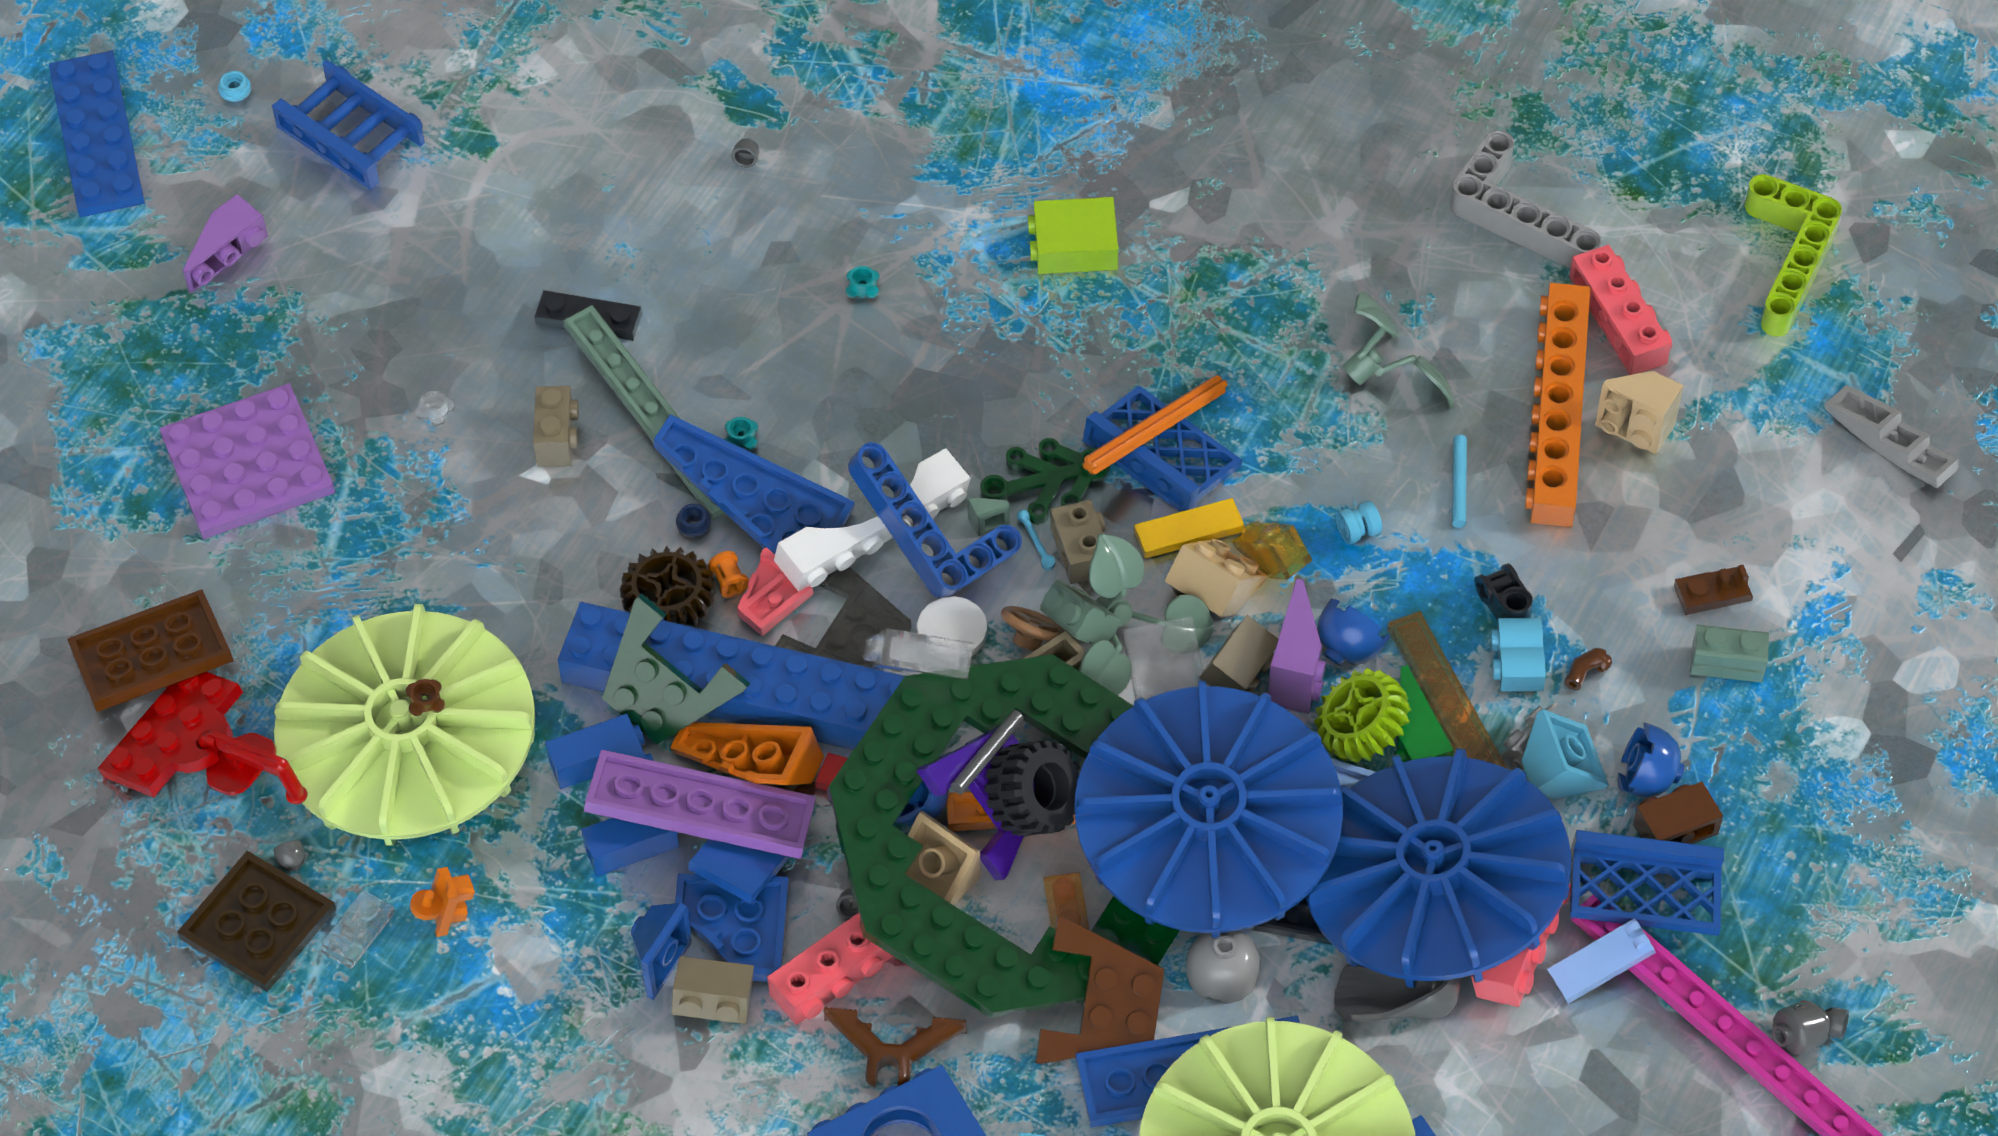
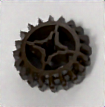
M666 545L663 552L657 553L652 548L649 557L639 553L638 563L629 562L628 572L623 573L620 588V597L623 599L622 607L625 612L631 613L634 601L639 595L643 594L650 601L655 602L656 606L667 614L663 619L664 621L685 626L690 625L696 628L698 618H707L708 609L713 608L716 588L715 583H713V573L710 569H707L704 559L697 560L694 551L684 555V550L681 546L675 552H670Z

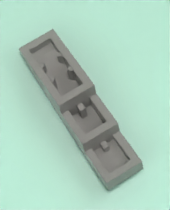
M1848 385L1843 387L1824 404L1825 410L1873 450L1906 472L1935 488H1938L1959 469L1958 458L1931 446L1930 435L1902 422L1901 411Z

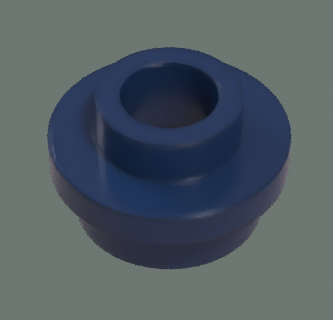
M688 504L678 513L676 526L678 531L684 536L699 537L709 530L711 517L709 512L701 505ZM692 521H697V522H698V523L690 524V522H692Z

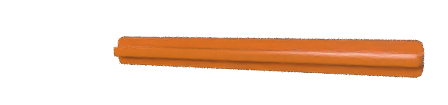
M1220 375L1211 377L1085 456V462L1082 464L1084 470H1088L1093 475L1099 473L1226 392L1225 387L1228 385L1227 381L1222 380Z

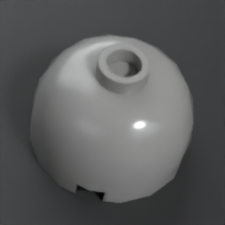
M1239 930L1220 933L1218 938H1212L1211 933H1202L1194 940L1187 954L1186 976L1190 987L1206 1000L1208 996L1212 999H1218L1219 1003L1223 1004L1240 1001L1252 993L1256 987V982L1260 975V955L1255 943Z

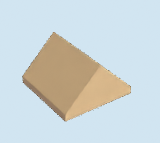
M921 811L913 823L908 836L922 844L923 847L905 875L955 906L981 878L980 851L924 811Z

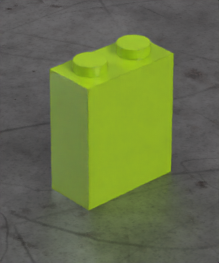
M1114 197L1034 201V215H1027L1028 235H1035V241H1030V260L1037 261L1038 274L1118 270L1119 249Z

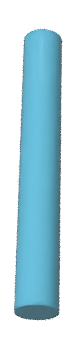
M1456 435L1453 437L1452 525L1461 528L1466 525L1467 437Z

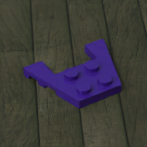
M998 727L916 770L934 796L944 795L950 789L952 782ZM1012 734L994 756H999V751L1009 747V745L1019 744L1016 737ZM990 760L968 788L998 829L997 833L980 851L981 862L993 879L997 881L1005 880L1008 876L1024 835H1013L1012 831L1002 829L1001 821L996 822L992 817L993 809H988L986 801L989 800L988 793H985V785L988 784L989 779L985 776L987 769H992ZM1033 780V791H1034V795H1035V794H1036V790H1035L1036 787H1035V782H1034V780Z

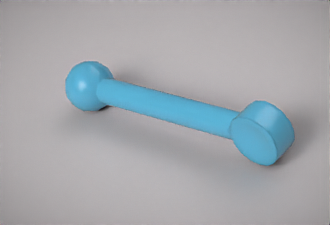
M1020 510L1017 513V520L1025 525L1041 555L1042 568L1052 570L1055 567V558L1047 554L1029 520V512L1027 510Z

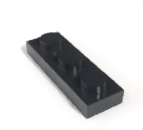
M543 290L534 317L536 325L565 329L563 320L593 305L619 339L634 341L642 310L641 306Z

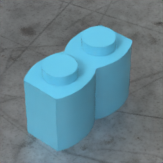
M1498 618L1497 629H1491L1490 631L1491 651H1497L1498 659H1493L1492 661L1493 680H1499L1500 691H1544L1546 676L1541 618Z

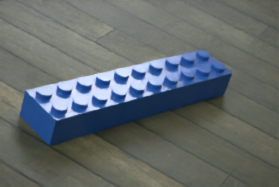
M580 601L557 659L562 683L604 692L630 616L629 612ZM664 620L660 622L646 640V644L702 690L725 663L751 683L742 693L704 716L738 724L811 727L817 742L850 750L855 749L905 677L904 675Z

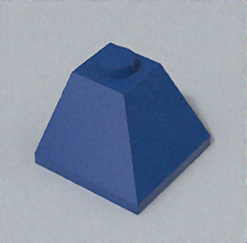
M682 903L651 905L644 917L639 916L631 929L634 951L646 995L652 1000L655 999L677 966L679 957L685 954L692 943L687 906Z

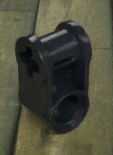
M1504 564L1501 566V570L1487 576L1481 574L1475 577L1476 591L1497 621L1498 618H1531L1532 595L1521 582L1511 564Z

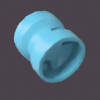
M1368 500L1360 503L1357 509H1344L1336 513L1335 518L1339 533L1348 545L1358 542L1364 535L1372 537L1382 532V521L1372 501Z

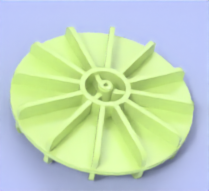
M415 604L413 611L389 613L361 621L359 615L351 617L353 621L352 626L327 639L312 653L304 651L300 655L301 665L288 682L280 702L275 705L274 741L276 755L285 758L289 762L302 786L306 788L308 794L302 804L311 813L323 820L324 825L331 830L338 828L359 836L384 839L386 846H394L396 839L423 837L450 829L452 835L458 833L459 824L483 811L499 796L507 797L511 792L510 784L520 771L530 746L534 742L535 706L526 673L512 651L500 639L484 628V624L477 619L470 622L453 615L425 611L423 604ZM421 679L439 681L442 686L439 692L440 698L445 702L444 709L439 713L428 711L423 712L420 716L412 715L409 712L411 701L410 697L406 695V687ZM426 695L422 697L423 700H427L429 698Z
M1266 1017V1021L1252 1022L1234 1026L1211 1036L1206 1034L1200 1038L1196 1045L1183 1053L1168 1068L1154 1087L1142 1117L1139 1136H1415V1130L1405 1101L1395 1086L1394 1078L1391 1074H1386L1382 1067L1368 1054L1342 1038L1343 1033L1337 1030L1331 1033L1306 1024L1275 1021L1274 1017Z

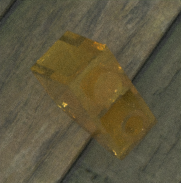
M1255 521L1241 529L1242 534L1232 541L1234 547L1245 557L1255 561L1259 565L1258 569L1265 573L1268 578L1288 580L1312 561L1294 525Z

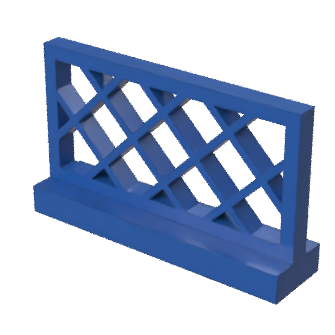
M1137 386L1100 414L1094 411L1086 418L1082 441L1090 447L1098 449L1133 427L1132 420H1144L1167 405L1142 387ZM1140 400L1149 407V411L1131 410V404ZM1185 418L1174 425L1175 429H1167L1152 439L1153 446L1141 445L1113 463L1179 512L1196 508L1198 500L1237 471L1242 465V459ZM1124 419L1127 421V428L1118 427L1110 420ZM1158 439H1176L1177 447H1159ZM1182 439L1195 440L1201 444V448H1183ZM1160 456L1178 457L1179 465H1170ZM1184 457L1202 458L1203 466H1185ZM1208 458L1221 459L1227 465L1224 467H1210ZM1186 475L1204 476L1205 482L1199 486L1186 477Z
M1576 830L1571 847L1570 917L1625 924L1635 918L1640 926L1719 936L1721 930V867L1724 861V848ZM1581 864L1596 865L1602 873L1591 880L1581 870ZM1620 869L1633 870L1639 877L1630 884H1627L1616 872ZM1658 873L1668 874L1676 882L1665 889L1653 876ZM1607 878L1620 889L1610 898L1597 886ZM1694 878L1712 880V887L1702 894L1690 881ZM1645 882L1658 894L1648 902H1645L1634 891ZM1681 887L1694 898L1685 907L1671 895ZM1590 891L1601 904L1595 908L1579 906V897ZM1627 896L1639 908L1634 912H1624L1615 903ZM1664 900L1676 913L1670 917L1660 916L1653 907ZM1701 905L1711 915V922L1697 921L1689 912Z

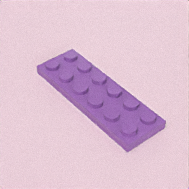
M601 750L585 800L584 812L801 859L816 796Z

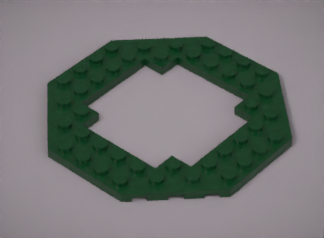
M1053 654L905 676L827 789L829 803L833 807L836 819L835 827L841 851L845 855L848 867L847 875L853 899L857 903L861 919L859 923L863 937L989 1018L1005 1016L1008 1012L1020 1010L1028 1012L1056 1007L1060 1003L1084 1002L1090 956L1052 951L1055 929L1050 926L1032 954H1029L905 875L920 853L923 845L893 827V825L923 782L916 770L925 764L939 759L964 721L980 732L986 733L1000 726L1013 710H1016L1023 715L1024 721L1086 759L1093 741L1097 740L1113 721L1134 705ZM1113 896L1091 931L1158 966L1180 930L1163 926L1156 922L1153 925L1145 923V917L1132 911Z

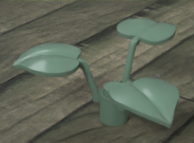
M1361 291L1356 297L1354 313L1373 320L1378 324V330L1365 347L1363 346L1343 364L1346 372L1355 382L1362 385L1374 373L1380 377L1387 371L1412 363L1443 392L1451 409L1454 406V400L1447 380L1423 356L1410 355L1383 367L1380 363L1384 360V357L1374 346L1386 331L1396 339L1399 336V330L1380 305L1365 291Z
M1103 533L1098 534L1096 548L1089 566V582L1094 592L1100 595L1096 601L1120 619L1119 627L1127 624L1131 618L1163 626L1160 635L1161 645L1168 651L1177 654L1191 653L1202 647L1209 640L1214 630V620L1206 604L1195 596L1179 595L1168 603L1164 614L1165 620L1132 611L1130 604L1121 598L1126 596V589L1138 586L1143 579L1144 562L1141 554L1133 545L1119 537ZM1115 633L1111 639L1113 644L1107 640H1098L1087 649L1082 658L1079 671L1111 692L1119 695L1130 681L1132 666L1130 659L1120 654L1122 644Z

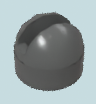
M749 138L741 139L733 148L732 160L738 166L744 168L754 166L759 157L758 144Z
M301 841L284 842L273 850L277 864L286 871H295L301 868L304 863L305 851Z
M851 888L843 891L836 902L838 914L846 920L859 913L858 907L852 908L853 895Z
M1830 1007L1825 1010L1830 1020L1828 1036L1843 1039L1848 1025L1849 1010Z

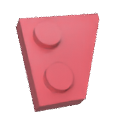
M768 548L762 550L756 572H752L748 582V590L742 595L737 607L738 616L761 636L765 635L813 595V587L810 585L799 592L774 562L775 554Z

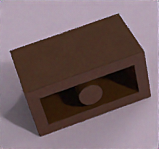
M1701 781L1693 785H1681L1670 794L1659 798L1650 797L1645 799L1637 806L1633 826L1640 838L1695 844L1719 834L1723 814Z

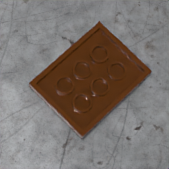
M203 589L67 638L96 712L234 662L231 651Z

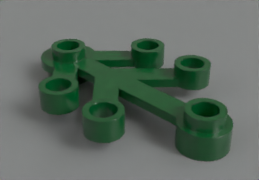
M1046 438L1039 443L1040 458L1027 454L1020 447H1012L1006 453V465L1009 469L1018 471L1026 468L1037 474L1011 481H1006L999 475H989L981 481L980 496L986 499L1006 500L1007 496L1044 487L1036 501H1033L1028 506L1030 522L1040 525L1048 520V508L1064 481L1077 478L1070 492L1062 495L1061 506L1067 505L1066 503L1070 501L1075 503L1082 502V497L1091 482L1105 478L1110 471V466L1095 475L1090 474L1088 470H1084L1082 464L1085 462L1084 457L1097 448H1089L1079 453L1060 445L1053 438ZM1052 448L1054 451L1046 452L1044 449ZM1020 457L1022 459L1019 461H1014L1011 458ZM1058 458L1070 465L1059 467L1049 462L1055 461ZM1040 510L1043 514L1036 515L1033 512Z

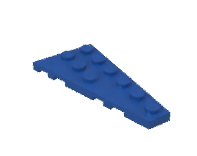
M671 414L654 438L653 447L760 546L768 548L774 554L780 541L805 527L824 529L844 527L854 510V501Z

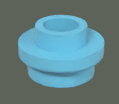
M239 71L227 72L220 79L218 85L219 94L227 101L236 102L243 100L251 92L250 80Z

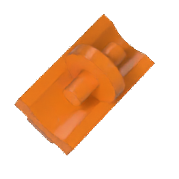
M448 867L438 868L431 890H420L412 896L410 901L411 912L421 920L435 919V934L437 937L447 935L451 923L466 921L468 911L465 901L472 900L475 893L469 875L451 877Z

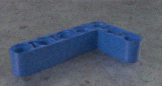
M875 442L866 443L849 460L848 470L850 475L934 597H952L1005 563L1020 549L1022 545L1020 532L1011 525H1001L958 553H955L882 445ZM862 457L871 459L874 468L867 467L863 463ZM882 486L889 487L893 491L894 498L886 496ZM902 515L909 516L913 521L914 527L907 526L902 520ZM996 538L1005 542L1007 551L1002 550L997 545ZM922 544H926L932 549L933 556L924 553ZM969 556L976 557L980 563V568H976L970 563ZM942 573L948 574L952 578L953 586L943 581Z

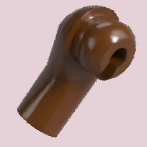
M1594 648L1576 657L1565 678V686L1571 690H1580L1588 671L1593 668L1599 672L1607 671L1612 665V657L1606 654V650L1602 648Z

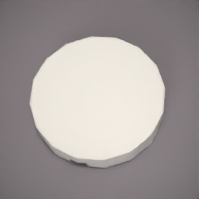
M956 596L939 598L929 603L920 612L917 621V635L921 642V647L927 654L937 660L957 662L959 661L958 658L966 656L968 659L976 655L985 644L987 638L986 616L978 605L968 599Z

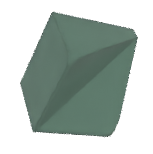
M975 497L967 499L968 518L978 536L987 534L998 526L1010 524V504L1008 500Z

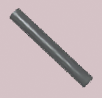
M1013 710L952 782L951 788L953 791L963 794L1024 720L1023 715L1019 711Z

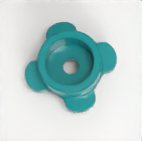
M858 266L847 273L846 277L849 281V286L846 287L847 296L851 298L857 296L874 298L879 294L876 282L880 279V275L876 270H872L867 266Z
M735 417L725 424L727 437L724 440L747 450L754 449L758 444L755 438V433L759 429L757 422L746 417Z

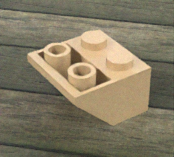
M1655 371L1607 379L1602 384L1595 426L1602 428L1608 434L1616 435L1633 443L1640 449H1646L1657 454L1675 427L1684 385Z
M1217 539L1182 545L1164 582L1186 595H1192L1201 599L1209 610L1220 617L1236 614L1262 585L1267 575L1258 570L1259 565L1255 561L1244 556L1239 558L1229 552L1231 548L1226 543Z

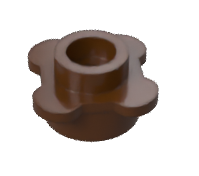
M421 679L409 684L405 690L406 695L410 697L411 701L409 712L414 716H420L423 712L428 711L441 712L445 707V702L440 698L439 693L442 689L441 683L434 679ZM426 695L429 698L427 700H423L422 697Z

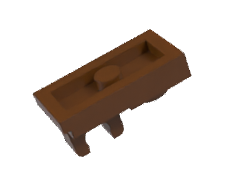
M1744 565L1675 579L1674 589L1685 615L1753 600V595L1748 586L1749 576Z

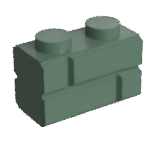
M1058 579L1053 582L1040 605V610L1073 637L1090 645L1098 640L1110 642L1120 625V619L1086 592Z
M1697 624L1691 649L1690 675L1762 683L1768 663L1769 632Z

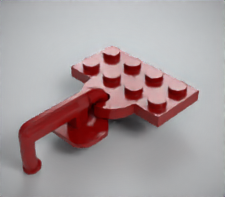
M204 672L169 685L97 768L104 778L153 798L176 771L191 773L206 769L207 783L210 788L226 795L232 796L244 792L252 785L262 771L278 776L286 790V799L289 803L294 805L301 804L306 800L308 794L289 762L285 758L275 755L276 746L271 739L253 732L232 738V729L224 715L243 694V691L238 683L209 672Z

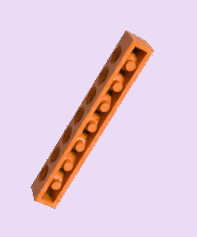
M1550 283L1548 296L1541 295L1539 316H1545V323L1539 322L1537 342L1543 343V350L1537 349L1535 370H1541V377L1535 376L1533 397H1539V404H1533L1531 424L1537 425V432H1531L1529 452L1535 453V460H1529L1527 480L1533 481V488H1527L1525 509H1531L1530 523L1564 527L1573 526L1577 498L1590 286Z

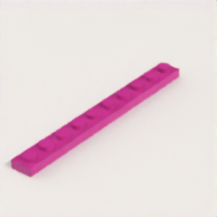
M1592 895L1580 906L1595 908L1601 902ZM1571 917V920L1595 941L1624 925ZM1643 930L1656 953L1628 970L1820 1136H1883Z

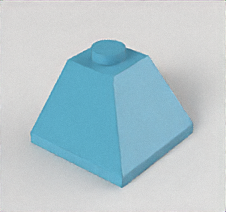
M1545 709L1537 712L1521 761L1526 773V779L1546 797L1554 800L1601 790L1609 786L1587 726Z

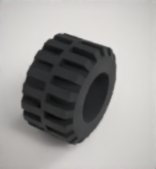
M1044 740L1009 745V747L999 751V756L993 757L990 762L992 769H987L985 776L989 779L988 784L985 785V793H988L989 800L986 802L988 809L992 808L994 811L992 814L996 822L1001 821L1002 829L1012 831V834L1017 836L1040 835L1060 832L1065 829V826H1069L1074 822L1075 793L1080 767L1077 761L1072 762V754L1069 750H1063L1062 745L1057 742L1051 743V741ZM1033 780H1034V782H1035V787H1036V788H1035V790H1036V794H1035V795H1034V791H1033Z

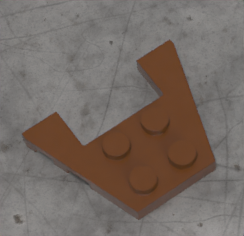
M1057 916L1052 951L1090 956L1079 1035L1040 1029L1035 1063L1043 1064L1075 1058V1053L1154 1040L1164 969L1065 917Z

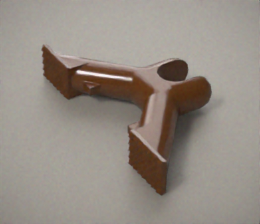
M824 1007V1021H829L867 1058L865 1080L874 1088H876L878 1072L882 1067L891 1065L899 1070L898 1086L910 1081L912 1064L960 1033L967 1034L965 1019L956 1020L955 1018L947 1019L935 1016L932 1018V1025L927 1028L917 1027L916 1035L902 1044L883 1043L871 1031L872 1023L862 1022L858 1018V1011L856 1009L847 1010L846 1008L838 1009L836 1007L833 1009L832 1007Z

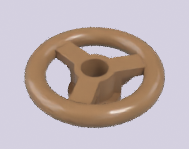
M1006 606L1001 610L1002 619L1016 629L1013 642L1028 650L1035 651L1041 647L1043 640L1049 642L1066 631L1048 616L1027 608Z

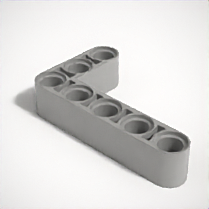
M1502 130L1490 132L1454 180L1450 204L1452 212L1458 217L1570 269L1573 256L1601 247V237L1594 230L1498 186L1510 169L1514 139L1508 132Z

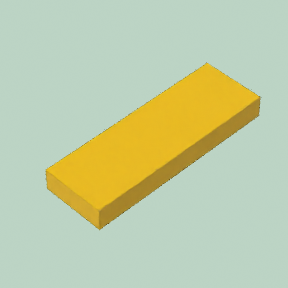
M1230 498L1135 524L1134 534L1144 558L1147 559L1180 550L1184 544L1220 539L1244 532L1245 525L1234 499Z

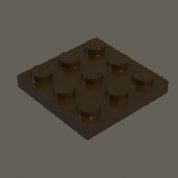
M247 850L177 933L180 940L268 992L337 909L335 902Z

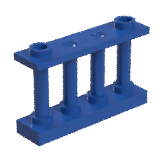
M326 59L322 63L326 79L325 83L298 106L290 105L282 98L272 105L276 127L371 191L380 183L377 163L405 138H408L420 147L425 143L422 130L423 124L415 114H408L351 76L344 67L336 66ZM335 90L347 97L342 104L322 121H314L307 116ZM358 106L371 113L370 116L345 137H338L331 132L336 125ZM382 122L394 129L391 134L369 153H362L354 148L357 143Z

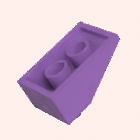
M1297 578L1272 659L1268 694L1271 695L1272 702L1285 709L1309 714L1313 701L1319 702L1324 686L1322 679L1326 662L1320 660L1322 646L1304 580Z

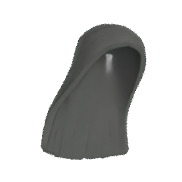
M1347 964L1340 974L1337 988L1335 989L1334 1008L1344 1021L1376 1022L1405 1016L1426 1019L1442 1018L1448 1015L1458 1002L1461 988L1460 979L1418 981L1416 988L1406 987L1405 979L1377 973L1361 965L1353 967Z

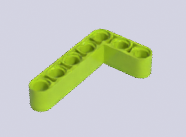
M1760 174L1752 177L1749 182L1744 205L1746 212L1755 218L1798 233L1766 298L1761 319V327L1765 333L1770 336L1780 337L1790 331L1836 236L1842 207L1832 197L1770 175Z

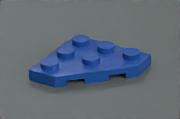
M678 873L675 903H682L687 906L690 928L725 962L754 965L753 981L768 982L767 976L783 966L789 891L788 877L774 876L750 904L697 874Z

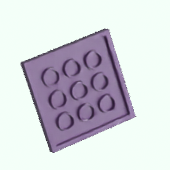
M290 383L159 428L203 539L335 493L332 480Z

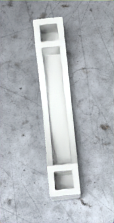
M945 448L918 463L910 486L932 519H934L942 509L948 506L955 507L966 498L971 478ZM902 515L903 522L907 526L913 527L912 519L909 516ZM879 516L864 523L842 528L805 527L778 543L774 562L799 592L809 585L811 587L818 586L829 574L836 570H846L860 556L866 553L871 555L877 552L885 542L893 537Z

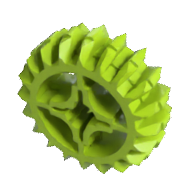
M1366 668L1362 674L1354 670L1349 679L1341 676V683L1337 686L1330 685V694L1321 696L1324 705L1315 708L1318 718L1314 720L1324 747L1345 762L1350 759L1357 764L1362 758L1371 762L1375 753L1384 756V748L1388 745L1395 747L1394 738L1404 735L1401 726L1410 723L1406 715L1411 710L1407 702L1406 692L1394 677L1387 675L1381 670L1374 672L1369 668Z

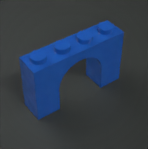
M628 714L545 742L548 761L560 789L592 779L601 750L654 761L651 753L644 754L641 747L645 745L642 731L639 725L632 726ZM615 818L581 829L584 848L596 877L679 848L677 834L679 832Z
M943 1065L934 1069H924L918 1072L912 1080L900 1086H890L883 1090L879 1097L867 1103L860 1102L854 1104L845 1114L833 1120H823L817 1123L811 1131L807 1132V1136H873L877 1131L886 1126L908 1123L921 1127L931 1136H986Z

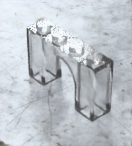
M885 628L874 633L873 638L870 637V639L866 640L863 660L869 661V668L903 675L924 673L966 680L968 679L974 643Z

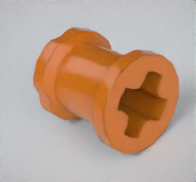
M724 551L715 555L707 565L708 569L716 576L720 584L719 591L724 598L738 596L748 589L749 578L740 571L737 565L738 557L733 551Z

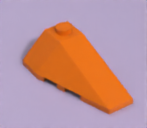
M693 722L677 733L670 747L672 753L755 784H811L824 759L812 728L802 726Z

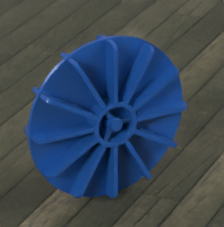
M1198 681V687L1181 688L1153 696L1147 700H1144L1142 697L1135 700L1134 706L1113 721L1098 739L1091 744L1090 751L1080 771L1075 793V822L1080 846L1098 883L1103 884L1118 901L1129 909L1145 917V923L1153 925L1156 922L1182 931L1211 933L1212 938L1220 937V933L1247 929L1272 919L1278 921L1283 918L1285 912L1306 897L1326 874L1337 850L1343 821L1341 785L1333 762L1322 745L1319 734L1312 732L1298 717L1284 707L1272 702L1270 694L1264 692L1261 696L1233 688L1206 686V681Z
M1460 748L1456 749L1454 757H1427L1402 762L1399 754L1391 756L1392 766L1373 773L1350 788L1341 785L1343 798L1341 835L1337 850L1326 874L1306 896L1310 913L1322 934L1337 950L1345 955L1346 962L1353 967L1361 965L1377 973L1405 979L1406 987L1416 988L1418 981H1443L1470 975L1473 976L1475 983L1483 981V971L1510 960L1526 948L1535 950L1540 945L1539 936L1553 921L1563 901L1568 897L1571 876V850L1561 815L1550 800L1526 779V773L1520 768H1515L1511 771L1493 763L1467 758L1466 750Z

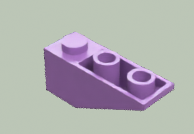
M238 194L211 213L183 268L187 288L191 293L202 285L209 283L215 275L226 267L233 265L238 258L253 247L260 245L268 237L263 215Z

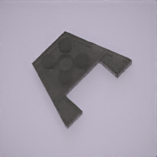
M849 567L843 571L836 570L819 584V587L845 597L847 600L817 647H811L782 634L775 645L781 648L885 671L912 628L911 620Z

